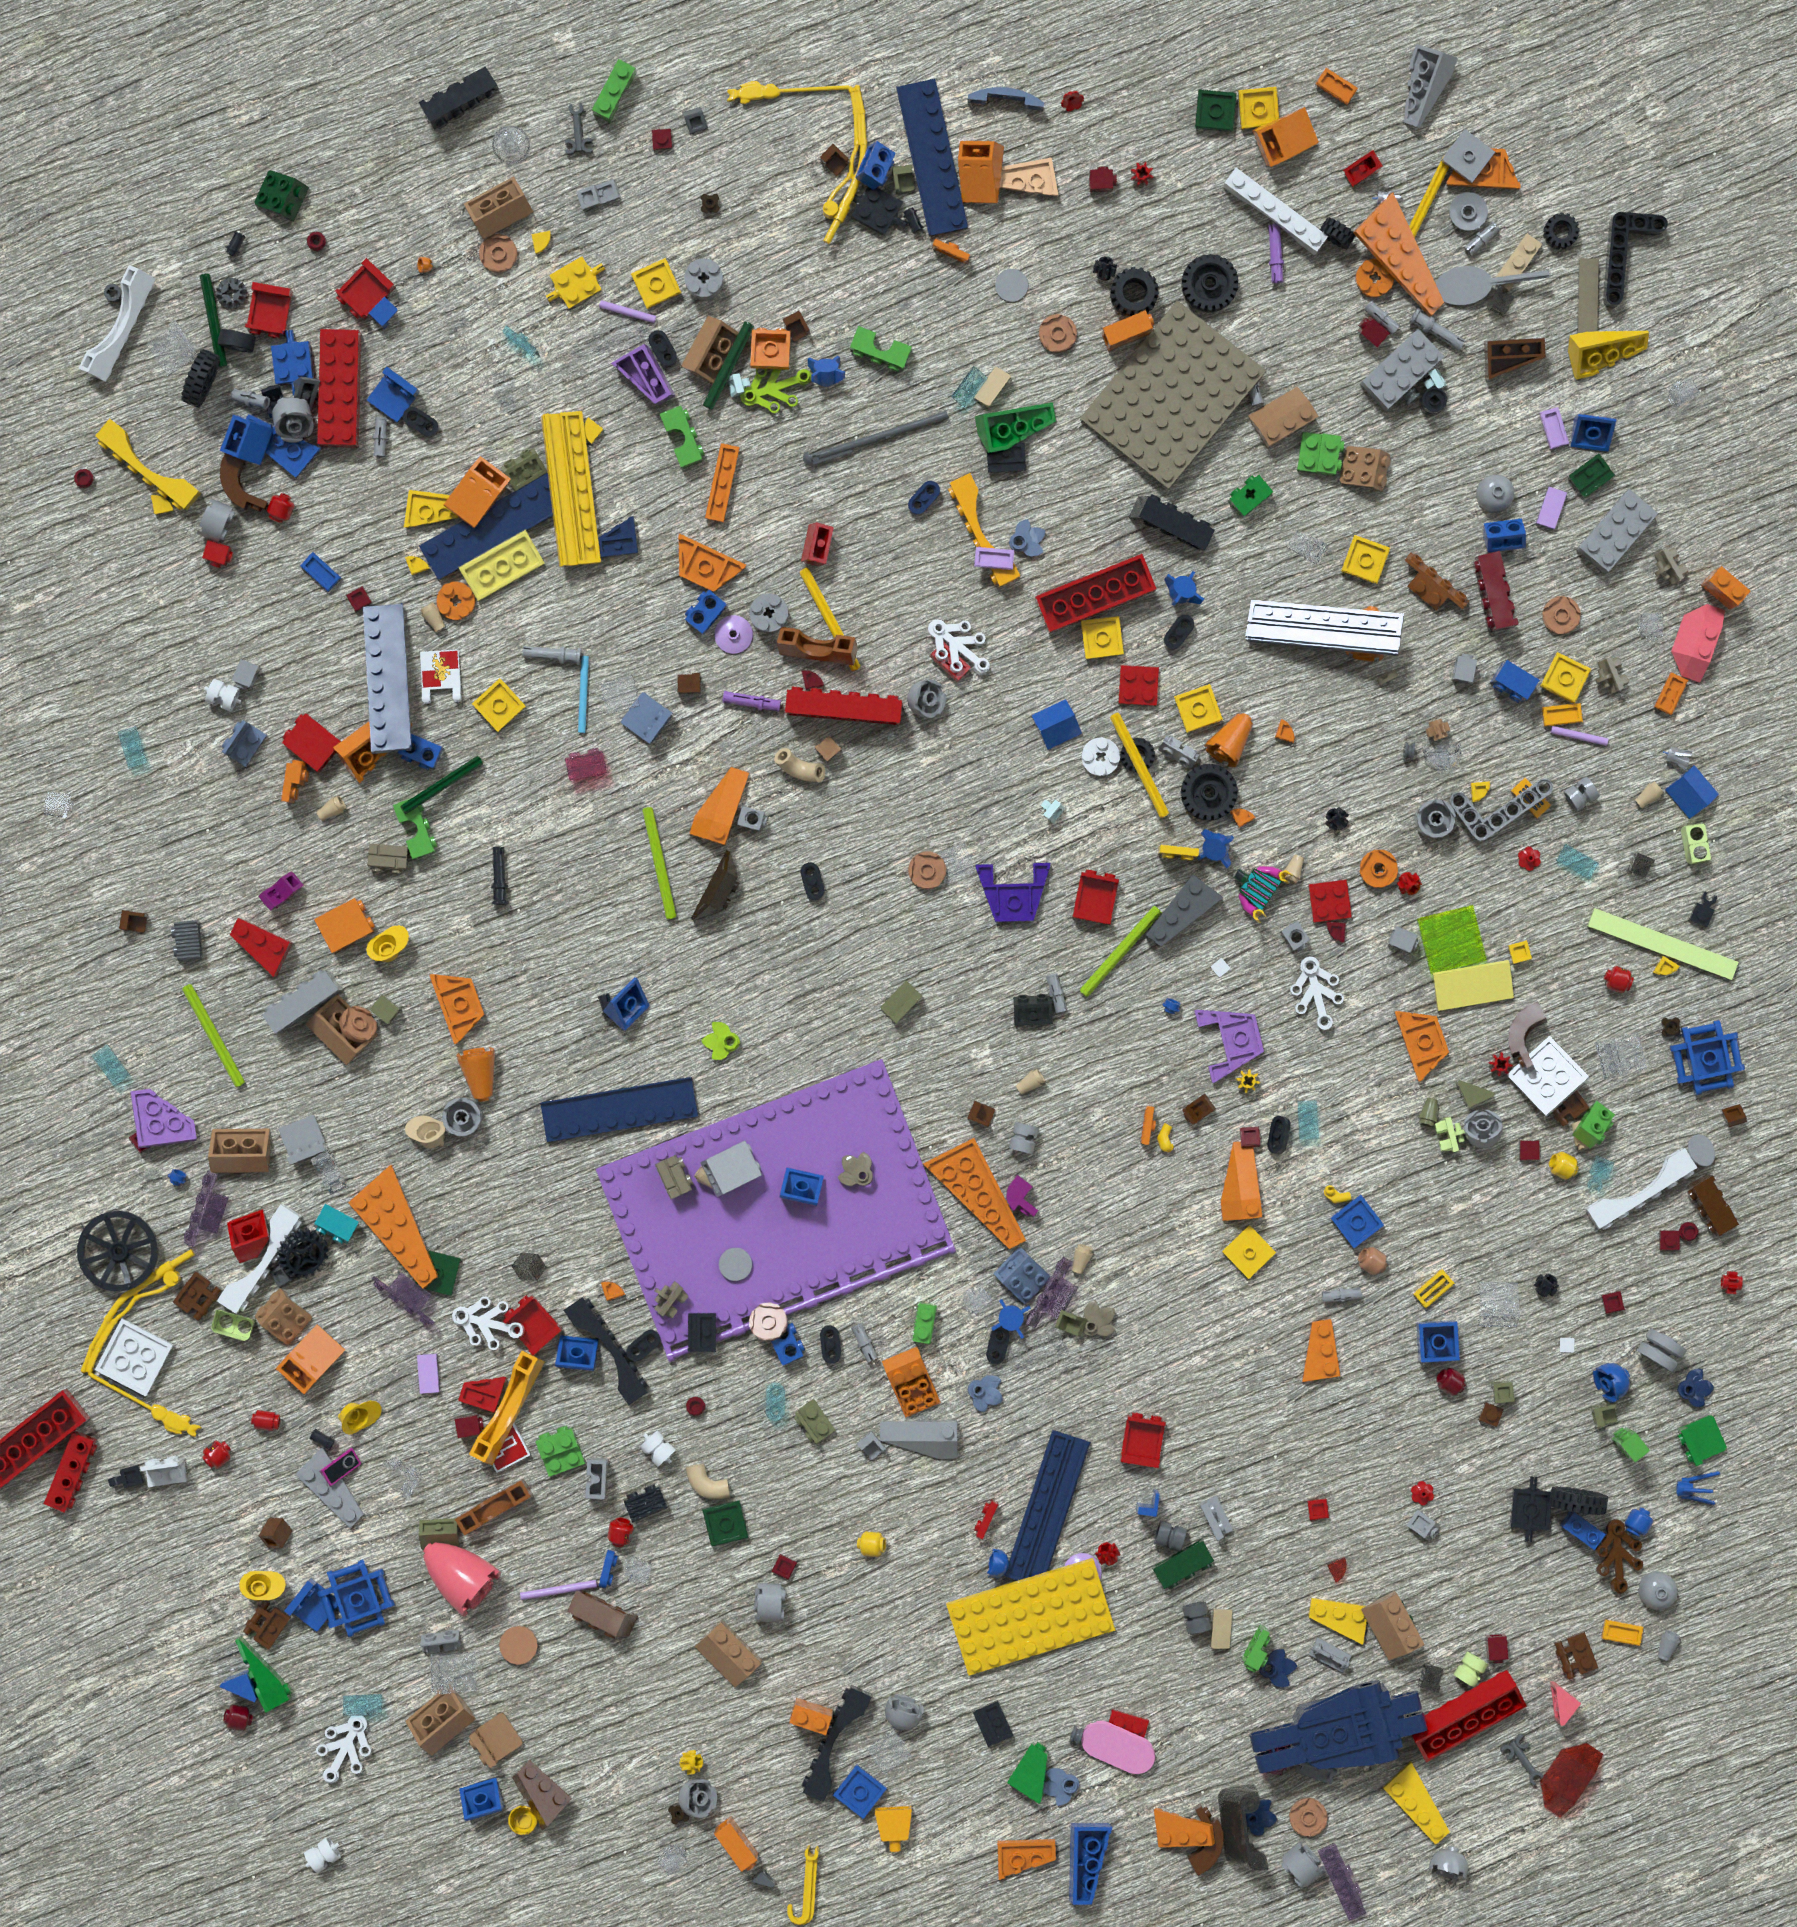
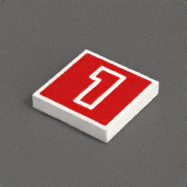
M515 1423L493 1463L496 1473L531 1455Z

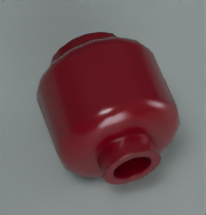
M1453 1368L1442 1369L1437 1375V1386L1446 1394L1455 1396L1464 1391L1466 1387L1465 1376Z
M231 1705L228 1709H225L223 1724H226V1728L229 1730L245 1731L247 1726H251L253 1715L249 1714L248 1707Z

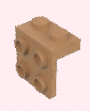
M1348 446L1345 451L1340 482L1346 485L1369 487L1375 491L1383 492L1387 482V469L1391 462L1390 454L1381 449Z
M279 1288L277 1292L270 1296L268 1302L258 1309L255 1318L263 1328L288 1345L311 1321L312 1316L292 1301L282 1288Z
M499 1713L471 1732L469 1735L470 1740H468L474 1750L477 1749L481 1754L479 1758L485 1766L488 1765L489 1768L495 1766L500 1759L520 1747L523 1743L521 1737L504 1713Z

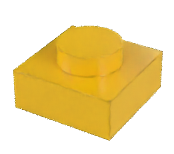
M1527 940L1507 945L1512 964L1532 959Z

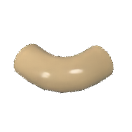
M788 748L779 750L774 757L775 763L794 778L808 782H821L825 777L823 764L803 761L797 758Z
M704 1463L685 1467L691 1487L700 1496L710 1500L730 1498L727 1479L711 1480L706 1474Z

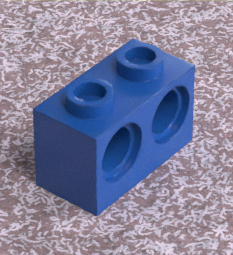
M878 141L868 146L855 178L872 190L883 186L888 178L886 176L887 172L894 164L895 152Z
M1522 518L1484 523L1483 538L1488 553L1526 548V532Z
M710 590L707 593L703 591L697 598L699 601L695 607L691 606L685 613L687 616L685 621L702 635L707 632L727 607V604ZM714 599L716 606L713 609H708L705 606L707 600ZM696 614L704 616L702 623L697 624L693 621Z
M411 734L412 743L416 745V750L412 754H409L407 750H399L398 753L402 755L401 759L410 763L412 760L419 762V767L429 770L430 767L435 769L444 748ZM425 752H433L434 757L431 761L424 759Z
M788 1322L786 1328L788 1336L786 1338H778L771 1341L782 1366L804 1356L803 1351H805L802 1341H797L794 1335L797 1331L793 1322L790 1324ZM794 1346L796 1354L793 1356L787 1355L785 1352L786 1347Z
M1569 1512L1560 1524V1526L1593 1550L1597 1548L1606 1535L1575 1512Z

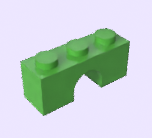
M618 59L592 108L593 115L611 123L619 108V102L624 91L629 89L637 73L635 67Z
M858 326L850 346L853 355L863 358V356L869 357L871 362L881 365V363L887 364L889 369L899 372V369L904 371L912 351V346L894 340L890 349L880 351L874 346L876 332Z
M681 406L660 413L667 434L677 431L685 436L684 444L674 449L681 469L702 462L701 456H704L701 444L697 446L694 440L697 438L694 427H689L687 421L691 419L687 409L683 410Z
M405 800L394 804L393 807L400 824L412 821L417 826L416 836L406 841L412 859L415 860L435 853L437 843L434 836L430 837L428 829H431L428 819H424L422 811H424L423 804L408 814H404L400 806L408 801Z
M1621 1427L1613 1433L1612 1441L1628 1459L1630 1458L1633 1462H1637L1650 1451L1638 1434L1627 1427L1624 1429Z

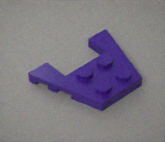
M1033 863V883L993 884V864L975 865L995 922L1034 921L1050 869V863Z

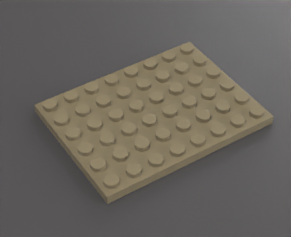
M1176 301L1084 412L1080 420L1161 485L1170 490L1265 375L1266 370L1183 304Z

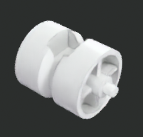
M213 679L209 688L206 686L204 688L207 691L205 698L207 703L215 706L220 704L222 709L230 712L234 709L236 703H241V700L238 699L240 688L232 685L225 686L224 682Z
M658 1430L649 1436L645 1433L643 1435L645 1442L639 1448L646 1454H652V1462L657 1467L666 1461L670 1464L672 1462L670 1455L676 1449L669 1443H663L664 1438Z
M326 1837L318 1843V1848L311 1847L304 1852L308 1862L306 1867L311 1866L316 1873H319L327 1867V1862L334 1863L340 1859L341 1855L337 1849L339 1844H334L329 1837Z

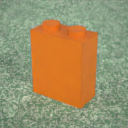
M1145 310L1104 327L1101 335L1108 352L1149 335L1152 332L1154 321L1151 314L1147 315Z
M1722 566L1713 570L1701 584L1704 589L1729 610L1738 606L1751 591Z
M353 898L314 919L331 953H336L375 932L373 929L375 924L371 917L367 918L364 912L367 909L362 900L358 901L357 898Z
M796 1697L789 1723L826 1735L832 1719L833 1709Z
M730 1816L715 1828L714 1835L741 1872L745 1869L749 1871L756 1865L758 1852L733 1817Z

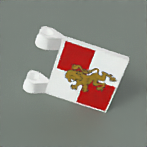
M459 650L420 652L422 701L424 704L431 703L430 690L453 689V700L461 702Z

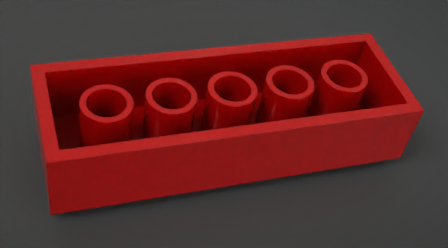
M320 329L317 444L320 447L359 448L361 332L359 330Z
M1140 554L1035 596V601L1050 634L1153 593L1157 588L1144 556Z
M794 686L791 687V690L787 689L785 714L789 716L900 725L902 700H899V696L887 695V698H880L879 694L868 693V697L861 696L859 692H849V695H844L838 690L822 693V689L811 688L810 691H803L802 687Z
M67 1388L59 1392L0 1439V1489L90 1419L89 1415Z
M1505 1670L1424 1715L1428 1729L1424 1732L1413 1734L1411 1737L1427 1763L1522 1710L1527 1705L1508 1670Z

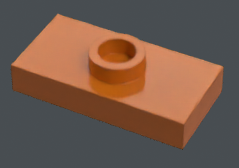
M1325 68L1315 84L1346 105H1348L1358 89L1328 68Z
M935 239L932 248L964 264L968 263L970 254L959 250L958 245L951 242L946 244L938 239Z
M1670 672L1654 708L1672 715L1688 680Z
M1153 1106L1145 1107L1141 1144L1149 1145L1150 1134L1155 1131L1156 1121L1153 1120Z

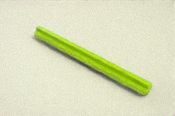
M646 807L642 811L664 911L667 919L676 918V912L653 808Z
M1153 906L1080 988V992L1084 996L1088 997L1161 915L1162 912L1159 908Z
M191 984L184 986L182 990L235 1087L242 1086L245 1081L195 989Z

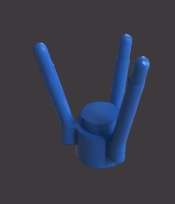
M1720 1472L1681 1478V1481H1677L1676 1485L1677 1497L1715 1505L1714 1501L1691 1496L1693 1493H1713L1712 1489L1693 1488V1483L1689 1482L1720 1475Z

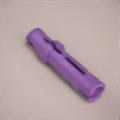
M1278 224L1268 225L1271 283H1283L1284 260H1282L1281 228Z
M724 691L722 703L754 707L760 711L762 709L780 711L781 700L764 698L763 695L758 697Z

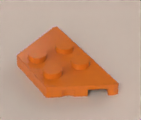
M1491 148L1495 151L1494 155L1472 184L1454 170L1446 182V186L1502 189L1521 188V184L1514 173V168L1508 160L1509 157L1506 150Z
M680 533L678 535L679 576L703 588L716 592L747 566Z
M430 974L429 976L454 1044H457L485 1015L472 978Z
M1395 1011L1394 1014L1417 1081H1422L1449 1053L1438 1018L1432 1015Z

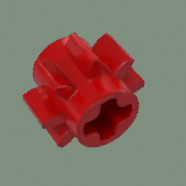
M1137 162L1136 170L1131 169L1130 171L1134 174L1131 181L1136 180L1138 187L1140 183H1144L1147 186L1148 179L1153 180L1154 176L1149 175L1153 168L1148 169L1146 166L1147 162L1144 165H1139ZM1141 171H1145L1143 178L1139 177Z
M1405 872L1399 877L1397 885L1402 894L1407 892L1408 895H1414L1420 890L1422 883L1417 873L1412 875L1410 872Z
M1500 1052L1499 1057L1492 1054L1493 1061L1488 1062L1493 1067L1490 1072L1496 1070L1497 1076L1501 1075V1071L1508 1074L1507 1068L1513 1066L1508 1063L1511 1057L1504 1058L1503 1052ZM1497 1060L1504 1061L1502 1064L1503 1068L1496 1067L1498 1065Z
M1727 1271V1275L1721 1276V1289H1726L1725 1293L1736 1295V1290H1742L1743 1278L1738 1276V1272Z
M1108 1542L1098 1546V1552L1095 1553L1100 1564L1103 1565L1105 1563L1108 1566L1118 1562L1117 1556L1121 1555L1116 1544L1113 1543L1111 1545Z

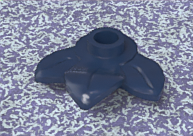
M1699 1368L1688 1372L1686 1379L1680 1382L1677 1387L1679 1396L1683 1399H1688L1689 1403L1694 1407H1703L1705 1405L1704 1397L1710 1395L1714 1390V1385L1710 1381L1703 1380V1369ZM1687 1386L1689 1387V1393L1686 1392Z
M1276 1649L1270 1653L1263 1668L1260 1667L1259 1672L1263 1677L1270 1678L1273 1685L1288 1687L1290 1684L1287 1675L1297 1668V1664L1293 1660L1285 1658L1284 1649ZM1267 1665L1272 1666V1670L1269 1672L1265 1671Z
M1259 1800L1252 1808H1247L1242 1812V1823L1249 1827L1252 1834L1257 1836L1263 1835L1265 1828L1271 1827L1277 1822V1816L1269 1811L1272 1803L1271 1800Z

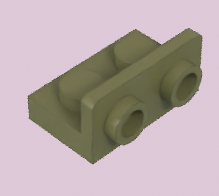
M534 448L522 451L519 457L507 460L503 464L504 466L501 467L503 473L511 478L510 484L514 491L548 472Z
M814 1398L795 1411L796 1416L794 1419L800 1427L802 1425L807 1430L805 1435L811 1443L814 1441L818 1444L822 1439L836 1431Z

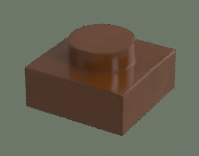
M1740 1104L1722 1109V1115L1729 1128L1747 1122V1117Z
M1485 1402L1478 1420L1497 1427L1504 1409Z

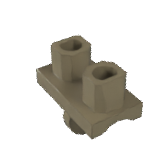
M1666 548L1654 555L1659 571L1655 572V575L1662 574L1664 579H1668L1671 585L1682 580L1684 575L1688 573L1686 565L1681 564L1677 566L1674 559L1679 557L1676 548L1669 550Z
M1609 657L1597 662L1600 668L1598 670L1600 678L1595 681L1596 683L1602 681L1604 688L1608 687L1610 694L1624 689V686L1629 683L1625 674L1619 676L1616 670L1622 667L1619 657Z
M675 1281L670 1287L665 1285L662 1290L656 1288L654 1291L658 1295L655 1301L658 1304L654 1309L662 1316L666 1315L673 1318L677 1313V1309L672 1306L673 1302L678 1300L684 1303L688 1295L683 1290L684 1288Z

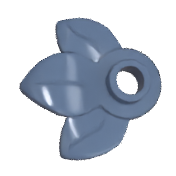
M1025 519L1017 524L1015 534L1010 537L1009 545L1016 552L1023 551L1027 556H1038L1043 553V549L1038 543L1043 539L1045 530L1038 527L1031 528L1029 520ZM1017 539L1022 540L1021 546L1015 544Z
M987 1375L981 1380H973L969 1383L967 1391L970 1397L973 1398V1405L977 1410L985 1412L988 1404L997 1405L1003 1401L1001 1393L996 1389L1001 1382L999 1377ZM979 1386L980 1391L975 1393V1388Z
M1060 1768L1047 1770L1046 1773L1049 1780L1045 1783L1044 1794L1056 1796L1057 1806L1068 1803L1072 1793L1076 1792L1079 1788L1078 1778L1072 1774H1066ZM1072 1781L1073 1785L1067 1786L1066 1782Z

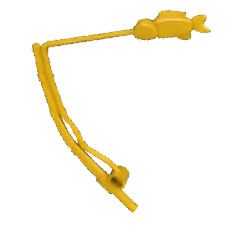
M750 81L740 85L742 88L739 90L728 89L727 92L730 94V97L727 99V102L739 98L741 104H747L751 100L763 98L773 99L778 97L780 93L849 91L854 117V149L849 161V172L846 178L832 191L827 202L823 205V215L828 219H834L823 240L825 243L830 244L840 223L844 222L850 210L849 206L861 183L855 178L856 173L853 174V164L858 147L860 146V156L857 171L867 150L866 113L860 86L855 85L854 88L849 85L779 89L774 84L763 86L757 81ZM852 179L838 207L837 203L832 200L837 192Z
M190 1249L174 1260H169L155 1268V1271L152 1272L145 1282L125 1291L116 1300L104 1317L98 1332L88 1347L89 1349L81 1367V1372H87L94 1380L151 1410L153 1419L162 1421L167 1431L181 1435L182 1431H187L190 1436L196 1437V1430L202 1427L196 1424L190 1425L189 1421L191 1418L188 1415H179L157 1404L151 1407L92 1373L99 1352H101L112 1329L118 1320L132 1309L135 1302L143 1297L162 1293L181 1281V1275L175 1270V1267L195 1256L194 1251ZM163 1277L165 1286L157 1290L138 1294L145 1287ZM134 1296L125 1310L113 1319L126 1300Z

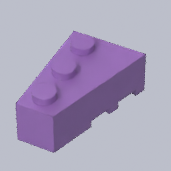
M643 344L611 363L654 404L661 405L676 396L648 345Z

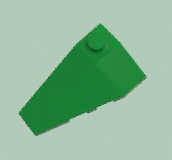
M1053 402L977 415L975 416L977 434L989 453L1009 449L1028 436L1056 422Z
M242 1636L238 1637L235 1642L244 1663L250 1666L248 1674L250 1679L257 1684L255 1692L265 1713L288 1701L292 1697V1689L289 1683H285L284 1679Z

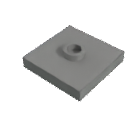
M1464 129L1441 161L1472 184L1495 151Z

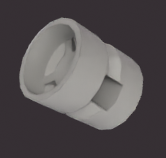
M1588 777L1578 781L1576 787L1571 786L1563 791L1567 801L1576 812L1586 807V802L1592 803L1600 797L1596 787Z
M1015 1122L1013 1129L1015 1136L1011 1138L1009 1148L1033 1154L1035 1146L1033 1139L1037 1138L1039 1128Z

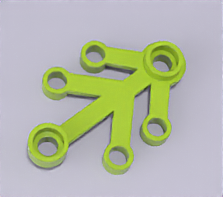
M756 369V375L751 386L744 388L740 398L742 403L747 406L758 404L769 409L771 413L776 414L780 411L779 403L776 401L769 402L761 398V396L768 394L787 403L789 407H795L798 404V398L795 395L789 396L778 390L798 383L803 386L808 385L811 382V373L806 369L798 371L796 376L776 382L783 369H773L766 386L758 389L762 378L767 375V369H764L765 373L763 375L758 374L759 369ZM801 374H807V379L802 380L800 378ZM752 393L753 398L747 399L746 395ZM794 398L796 400L795 404H790L789 399ZM773 404L778 406L776 411L771 410Z

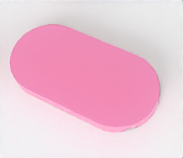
M1106 1721L1090 1723L1083 1730L1081 1743L1084 1750L1099 1760L1132 1774L1144 1773L1154 1764L1155 1751L1153 1746L1147 1739Z

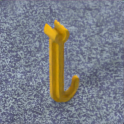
M810 1845L807 1846L804 1853L806 1863L802 1916L795 1917L793 1905L788 1904L787 1914L790 1921L797 1925L809 1923L814 1915L817 1861L820 1852L818 1846H816L814 1854L810 1853Z

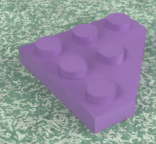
M151 1089L130 1092L138 1148L197 1140L194 1120L178 1111L168 1101H164Z

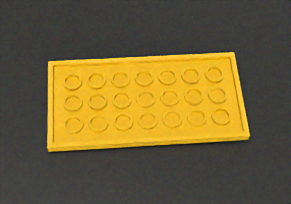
M1093 1558L946 1603L968 1676L1115 1631Z

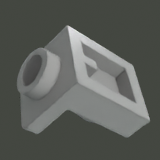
M1417 1510L1407 1526L1430 1541L1431 1538L1434 1539L1439 1533L1438 1528L1440 1524Z

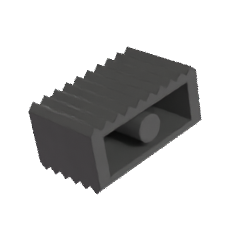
M199 920L174 922V926L171 927L172 938H175L176 946H173L174 957H177L178 961L202 959Z

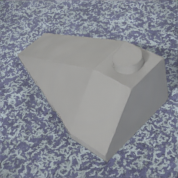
M1416 44L1409 69L1412 71L1411 80H1408L1407 86L1410 87L1409 97L1406 99L1404 123L1420 128L1451 78L1458 59L1457 57Z
M957 1420L880 1421V1441L937 1459L958 1458Z

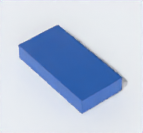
M314 552L300 565L328 592L341 580V577Z

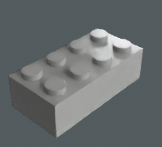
M1417 329L1376 367L1360 385L1387 412L1444 358V355Z
M1628 489L1576 550L1606 574L1658 513L1633 491Z
M318 971L312 975L313 980L302 982L296 987L297 991L286 993L280 998L281 1002L278 1004L272 1003L264 1009L265 1013L262 1016L275 1034H281L343 991L330 971Z

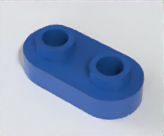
M607 1550L598 1586L600 1588L606 1589L607 1585L611 1586L613 1574H610L611 1568L616 1566L618 1559L615 1551Z

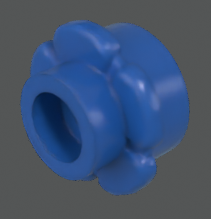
M1166 998V1001L1162 1003L1166 1012L1171 1014L1180 1012V1002Z
M172 1169L171 1173L168 1174L170 1182L174 1185L180 1186L186 1182L185 1178L187 1175L181 1170Z

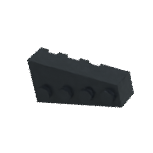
M485 66L464 77L463 83H453L449 85L446 92L438 91L432 95L430 101L426 102L423 99L418 103L434 130L437 128L442 129L448 125V121L451 119H458L465 114L464 111L467 109H474L481 104L480 101L485 98L490 99L494 97L499 88Z
M1153 494L1150 496H1138L1129 518L1134 520L1143 519L1144 525L1156 529L1159 527L1161 528V533L1171 537L1175 535L1177 540L1199 551L1206 550L1215 529L1210 527V523L1204 520L1199 522L1193 519L1194 515L1186 511L1183 513L1179 512L1177 506L1171 503L1166 505L1160 502L1161 498Z

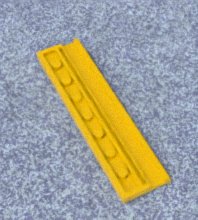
M582 411L541 415L559 567L599 564L601 559Z

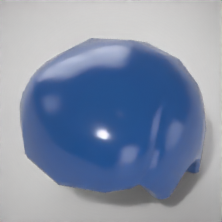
M993 1549L989 1558L988 1578H1001L1009 1569L1008 1556L1003 1550Z

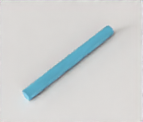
M581 656L578 733H586L589 656Z

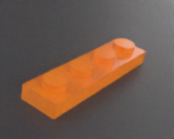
M723 443L720 445L705 519L724 523L740 447Z

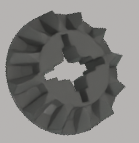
M227 278L221 281L216 288V297L219 303L226 308H237L246 300V287L237 278ZM229 286L234 291H238L233 294V300L229 295H226V292H229Z

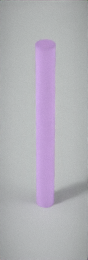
M592 1580L521 1592L520 1597L521 1600L576 1590L597 1588V1581Z

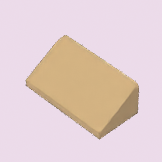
M995 367L973 398L989 409L1011 379V375Z
M1213 1608L1211 1648H1230L1232 1610Z

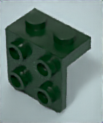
M269 170L254 203L258 207L278 213L287 220L294 222L309 187L296 178Z

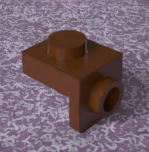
M1204 1093L1183 1108L1182 1111L1185 1119L1192 1125H1195L1216 1108Z

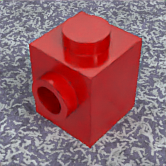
M207 540L202 558L210 561L211 566L221 568V565L227 567V564L231 563L233 559V548Z

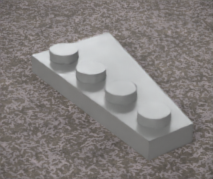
M322 1447L295 1475L351 1528L364 1515V1512L346 1486L343 1478L329 1486L319 1472L332 1462L326 1450Z

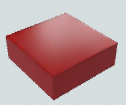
M1326 1498L1307 1501L1309 1520L1329 1518Z

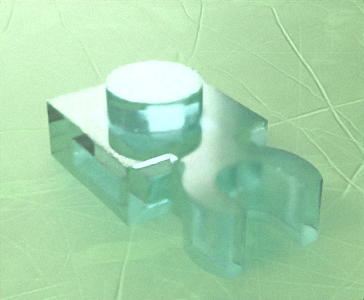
M1596 1155L1589 1171L1594 1176L1588 1180L1587 1187L1590 1188L1591 1184L1596 1182L1598 1184L1596 1191H1601L1602 1179L1608 1181L1614 1162Z

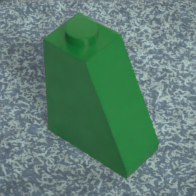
M1032 1742L1007 1783L1040 1804L1044 1796L1049 1752L1046 1751L1047 1747L1042 1743Z

